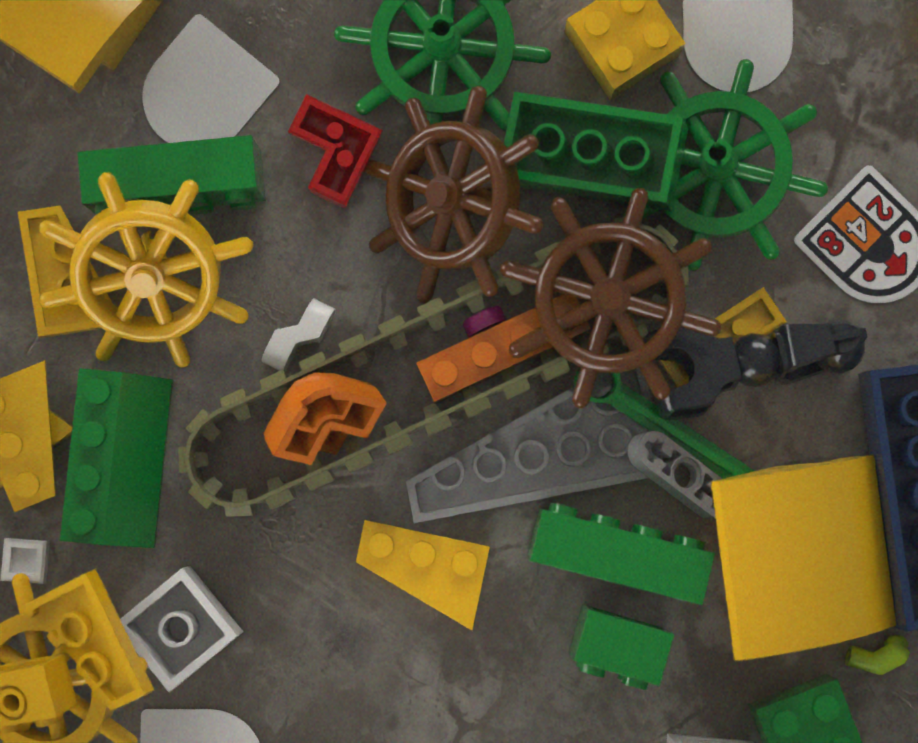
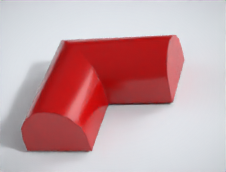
M306 94L288 133L325 151L308 186V190L332 204L347 208L383 130Z

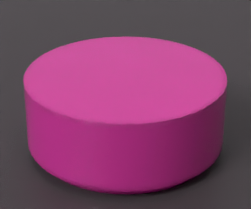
M493 306L470 316L462 325L468 338L507 321L501 307Z

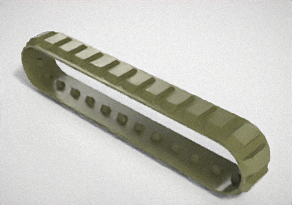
M614 218L613 223H623L624 218ZM641 223L640 228L658 238L672 254L677 252L674 246L679 241L663 226L659 224L653 229ZM558 242L535 252L533 255L534 263L529 266L541 269L546 258ZM603 243L591 245L597 257L601 255L599 245ZM686 266L681 271L685 287H688V266ZM500 269L495 271L494 276L498 283V292L507 288L510 294L514 296L524 291L522 282L504 277ZM475 280L456 289L458 299L444 305L441 297H438L417 307L419 314L417 318L405 323L402 316L399 315L378 325L381 334L366 341L363 334L360 333L339 343L341 353L327 359L323 351L300 361L299 364L302 371L294 375L288 376L286 371H278L259 380L262 387L261 390L250 394L247 389L242 388L220 398L222 408L212 413L209 410L202 409L186 427L191 433L187 440V446L178 447L179 473L188 474L189 480L193 484L188 493L207 510L213 509L216 505H221L225 508L226 517L257 515V504L266 502L270 509L280 507L297 499L294 489L305 483L310 491H314L335 481L336 478L333 470L346 465L350 473H353L374 463L375 461L371 453L378 449L386 447L391 455L413 445L410 435L425 428L430 437L451 427L452 423L449 416L464 410L469 419L490 409L491 404L488 398L502 392L507 401L527 392L531 388L528 380L537 375L542 377L544 383L557 378L570 370L567 363L568 360L563 356L557 357L552 349L540 353L541 366L520 376L512 366L501 372L503 384L481 394L474 385H471L462 390L465 401L441 412L435 403L423 408L426 419L404 430H401L396 421L385 425L386 438L365 448H362L358 440L355 439L345 444L346 457L326 466H323L317 457L312 465L306 464L307 475L288 484H284L279 475L266 481L269 492L253 500L249 499L247 489H234L232 501H229L218 494L223 485L214 476L207 482L203 478L201 467L209 466V453L201 452L202 443L205 438L213 442L218 437L221 431L216 425L232 415H235L239 422L251 418L249 407L271 397H274L279 404L293 383L312 373H328L327 371L351 360L356 368L369 363L366 353L391 342L395 350L407 345L405 335L428 324L434 332L445 328L444 317L467 306L473 314L485 309L483 299L489 296L483 294L478 281ZM657 293L650 299V301L667 305V297L663 298ZM631 316L642 337L648 334L646 325L652 321L658 326L662 323L646 317L635 321ZM618 330L609 334L607 343L617 339L621 347L626 345ZM591 331L578 336L580 345L584 349L587 348ZM607 343L603 355L609 352Z

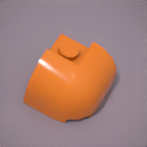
M312 373L295 381L284 394L263 433L265 442L274 457L312 465L319 451L337 455L348 434L367 439L387 402L379 390L371 383L335 373Z

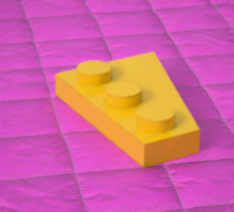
M59 205L18 211L39 339L102 329L84 313L77 301L50 309L42 307L39 301L40 296L44 292L71 285L70 262L73 249L44 237L39 230L40 224L45 220L54 221L73 230L62 207ZM91 264L93 278L99 277ZM108 293L102 294L109 302L112 303Z
M46 360L0 378V480L14 512L56 495Z
M364 520L356 563L466 628L473 630L490 546Z
M96 569L20 606L29 618L36 617L49 633L46 638L57 649L62 646L76 662V672L110 711L145 696L154 690Z

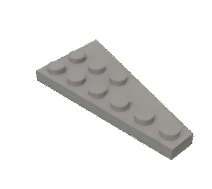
M639 368L620 373L622 383L651 401L648 384ZM610 373L597 374L592 397L603 396L610 390L612 385ZM574 386L407 480L406 486L413 522L419 523L646 479L648 477L630 462L628 446L635 435L649 431L606 402H589L588 406L582 409L575 407L572 403ZM653 443L645 444V448L649 451L647 459L659 458L651 451Z

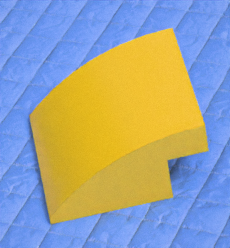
M0 0V41L80 94L101 63L113 71L116 69L163 0Z
M874 455L842 457L819 463L775 466L711 482L734 660L761 658L822 647L860 638L896 626Z

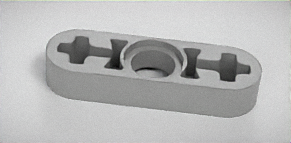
M659 431L639 433L631 439L628 446V457L635 468L700 517L716 519L715 508L711 507L713 500L706 493L712 492L711 482L721 480L720 476ZM653 443L651 451L659 458L647 459L649 451L645 448V444ZM664 458H669V459H668L667 461H665V462L661 460V459H664ZM680 463L685 465L690 473L689 483L684 488L677 484L674 477L675 469ZM699 489L703 491L701 493H696Z

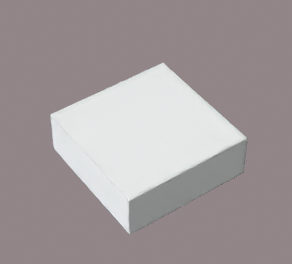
M4 538L0 581L12 582V578L16 574L24 573L29 577L30 583L45 584L47 582L50 541Z

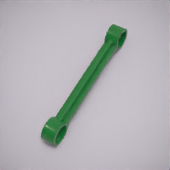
M581 367L578 368L575 374L574 386H576ZM610 373L612 385L605 395L600 397L591 396L589 402L608 403L648 431H659L665 434L722 479L755 471L678 419L665 420L661 418L658 406L622 383L620 373Z

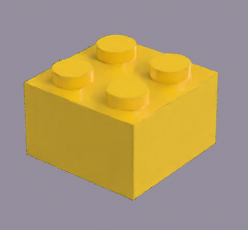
M595 0L567 18L564 30L609 100H612L677 58L685 45L684 40L657 0Z

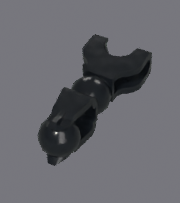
M832 320L827 323L788 324L780 327L778 331H773L770 338L764 334L749 333L733 342L732 337L716 338L680 327L671 344L654 360L675 361L683 366L689 376L688 384L670 389L669 397L659 400L657 404L659 415L665 420L703 416L713 406L716 398L722 392L735 390L738 383L744 386L760 387L770 383L775 378L776 382L780 381L781 385H787L826 371L828 373L842 374L852 370L862 361L864 356L865 340L867 339L866 329L845 320ZM657 330L650 332L644 338V342L647 343Z

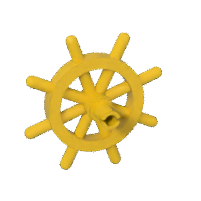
M109 172L100 175L98 182L109 208L94 216L81 233L51 220H45L40 224L39 230L44 237L73 249L70 262L71 285L44 292L40 296V304L42 307L50 309L77 301L84 313L95 324L105 330L95 352L97 359L105 362L112 357L121 338L144 343L165 341L176 366L185 368L190 364L191 359L182 335L197 327L209 312L237 324H244L248 320L249 314L246 309L217 296L221 277L220 261L248 254L253 249V242L248 237H240L219 244L214 243L208 231L194 217L187 213L199 190L194 180L183 182L171 205L151 200L125 202L115 176ZM136 226L157 228L158 231L155 232L154 239H150L151 231L143 233L140 237ZM119 231L128 255L100 242L108 235ZM175 236L191 249L190 252L168 258L166 256V252ZM91 258L119 271L93 278L90 264ZM200 267L202 283L199 288L172 275ZM127 288L118 307L102 295ZM163 290L189 303L172 313ZM142 298L148 299L154 313L153 317L134 314Z

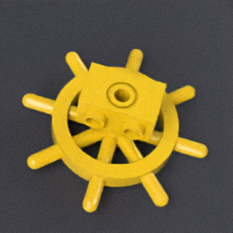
M24 573L16 574L12 578V586L19 614L0 623V739L3 741L2 743H89L100 733L114 743H138V739L133 733L111 718L114 710L110 711L93 690L91 703L74 692L73 686L87 683L76 672V668H68L67 662L70 656L62 646L57 649L55 648L51 656L48 655L43 631L48 632L47 629L36 617L29 618L20 608V606L34 600L29 577ZM21 632L25 634L31 659H28L9 645L12 639ZM139 657L146 671L148 667L147 661L143 657ZM68 710L83 720L82 724L70 733L67 731L63 715ZM34 721L36 727L48 726L49 733L39 731L31 726Z

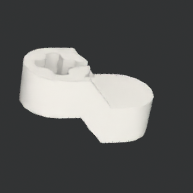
M313 298L298 325L278 328L274 331L261 362L279 371H286L299 346L315 342L320 343L323 340L336 309Z

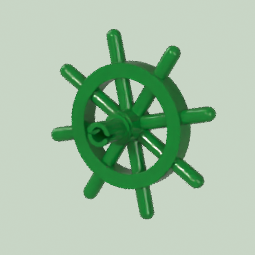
M384 0L375 15L372 28L342 25L338 26L334 31V37L339 42L371 46L374 67L381 83L358 100L355 110L359 115L369 114L390 96L404 106L408 99L417 98L422 103L430 125L442 122L443 117L464 114L471 89L475 86H482L487 92L484 105L485 111L500 129L506 131L510 113L497 99L495 94L506 80L512 60L543 64L549 62L551 52L548 48L542 46L514 44L512 21L505 7L511 0H470L478 6L455 24L456 0H439L438 13L432 18L418 0ZM404 10L423 34L391 31V28L398 15ZM487 19H490L495 30L497 42L466 39L465 37ZM388 47L419 50L420 52L398 70H395L389 57ZM462 55L494 58V62L488 73L481 79ZM432 64L429 94L418 91L407 84ZM449 66L468 90L445 96Z
M743 59L738 63L730 92H707L691 98L688 97L674 73L664 72L660 77V83L674 105V108L667 115L684 117L688 130L701 152L684 148L681 165L697 169L678 179L672 212H663L675 224L692 233L689 244L701 238L731 237L749 231L764 257L768 260L776 259L780 254V249L764 222L778 209L787 191H794L814 197H823L828 192V185L825 182L792 174L793 157L788 134L813 120L817 116L816 107L812 104H806L779 120L765 105L747 96L754 71V64L749 59ZM720 112L724 113L718 139L715 142L700 116ZM741 116L750 120L761 129L760 132L733 147ZM767 146H772L775 157V169L742 162ZM737 178L769 185V188L764 196L753 205ZM706 183L698 213L689 210L677 200ZM723 187L738 214L715 218L716 208ZM645 208L643 219L659 210ZM703 257L688 265V270H698L701 267Z

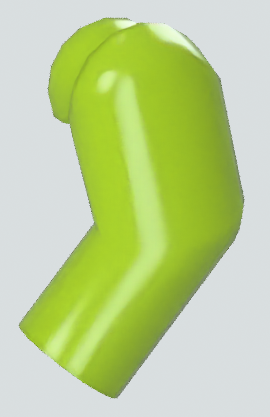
M894 634L888 636L884 643L885 646L875 652L850 645L846 652L845 665L873 674L884 675L906 663L910 655L909 643L905 637Z

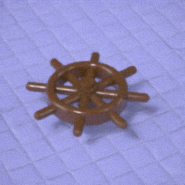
M475 86L471 89L462 122L443 121L430 125L421 101L417 98L408 99L405 108L415 134L399 150L392 166L376 160H369L365 168V172L369 176L387 182L386 211L390 227L370 240L369 248L374 253H380L398 242L413 259L424 264L416 292V297L421 303H427L432 300L440 269L463 270L472 268L483 294L489 297L496 295L499 287L488 259L494 256L504 245L513 227L532 234H537L543 229L544 223L542 219L519 210L520 183L515 165L538 148V139L534 135H526L506 148L497 136L487 129L480 127L479 123L487 97L486 89L482 86ZM457 141L449 169L440 146ZM474 148L481 155L485 163L466 175L472 149ZM426 159L434 176L432 180L418 175ZM491 180L492 187H481ZM414 192L425 195L426 202L415 210L413 204ZM474 213L487 217L478 235L469 217ZM437 216L431 240L429 241L423 234L420 226ZM454 223L463 247L449 252L445 250L451 227Z
M643 188L633 190L623 223H599L583 228L578 223L567 201L562 197L554 198L550 207L566 237L550 252L541 269L510 260L504 261L500 266V272L504 277L536 286L535 306L541 326L513 341L509 346L510 355L514 358H520L549 342L561 356L581 367L572 397L573 405L580 409L588 406L598 373H621L637 368L640 369L653 395L659 400L666 399L670 395V387L654 359L671 344L680 327L708 336H716L721 331L722 326L718 320L685 311L686 287L681 269L708 255L712 250V243L706 238H701L672 254L658 238L640 228L649 196L648 192ZM603 242L617 243L608 275L591 245ZM634 248L646 254L655 263L625 280ZM576 254L591 283L563 276L559 273L565 263ZM664 279L667 291V305L633 296ZM553 291L583 299L586 302L556 318L553 306ZM629 313L662 322L655 335L647 343L644 342ZM595 317L586 349L574 343L565 334ZM612 322H614L630 352L619 355H603Z

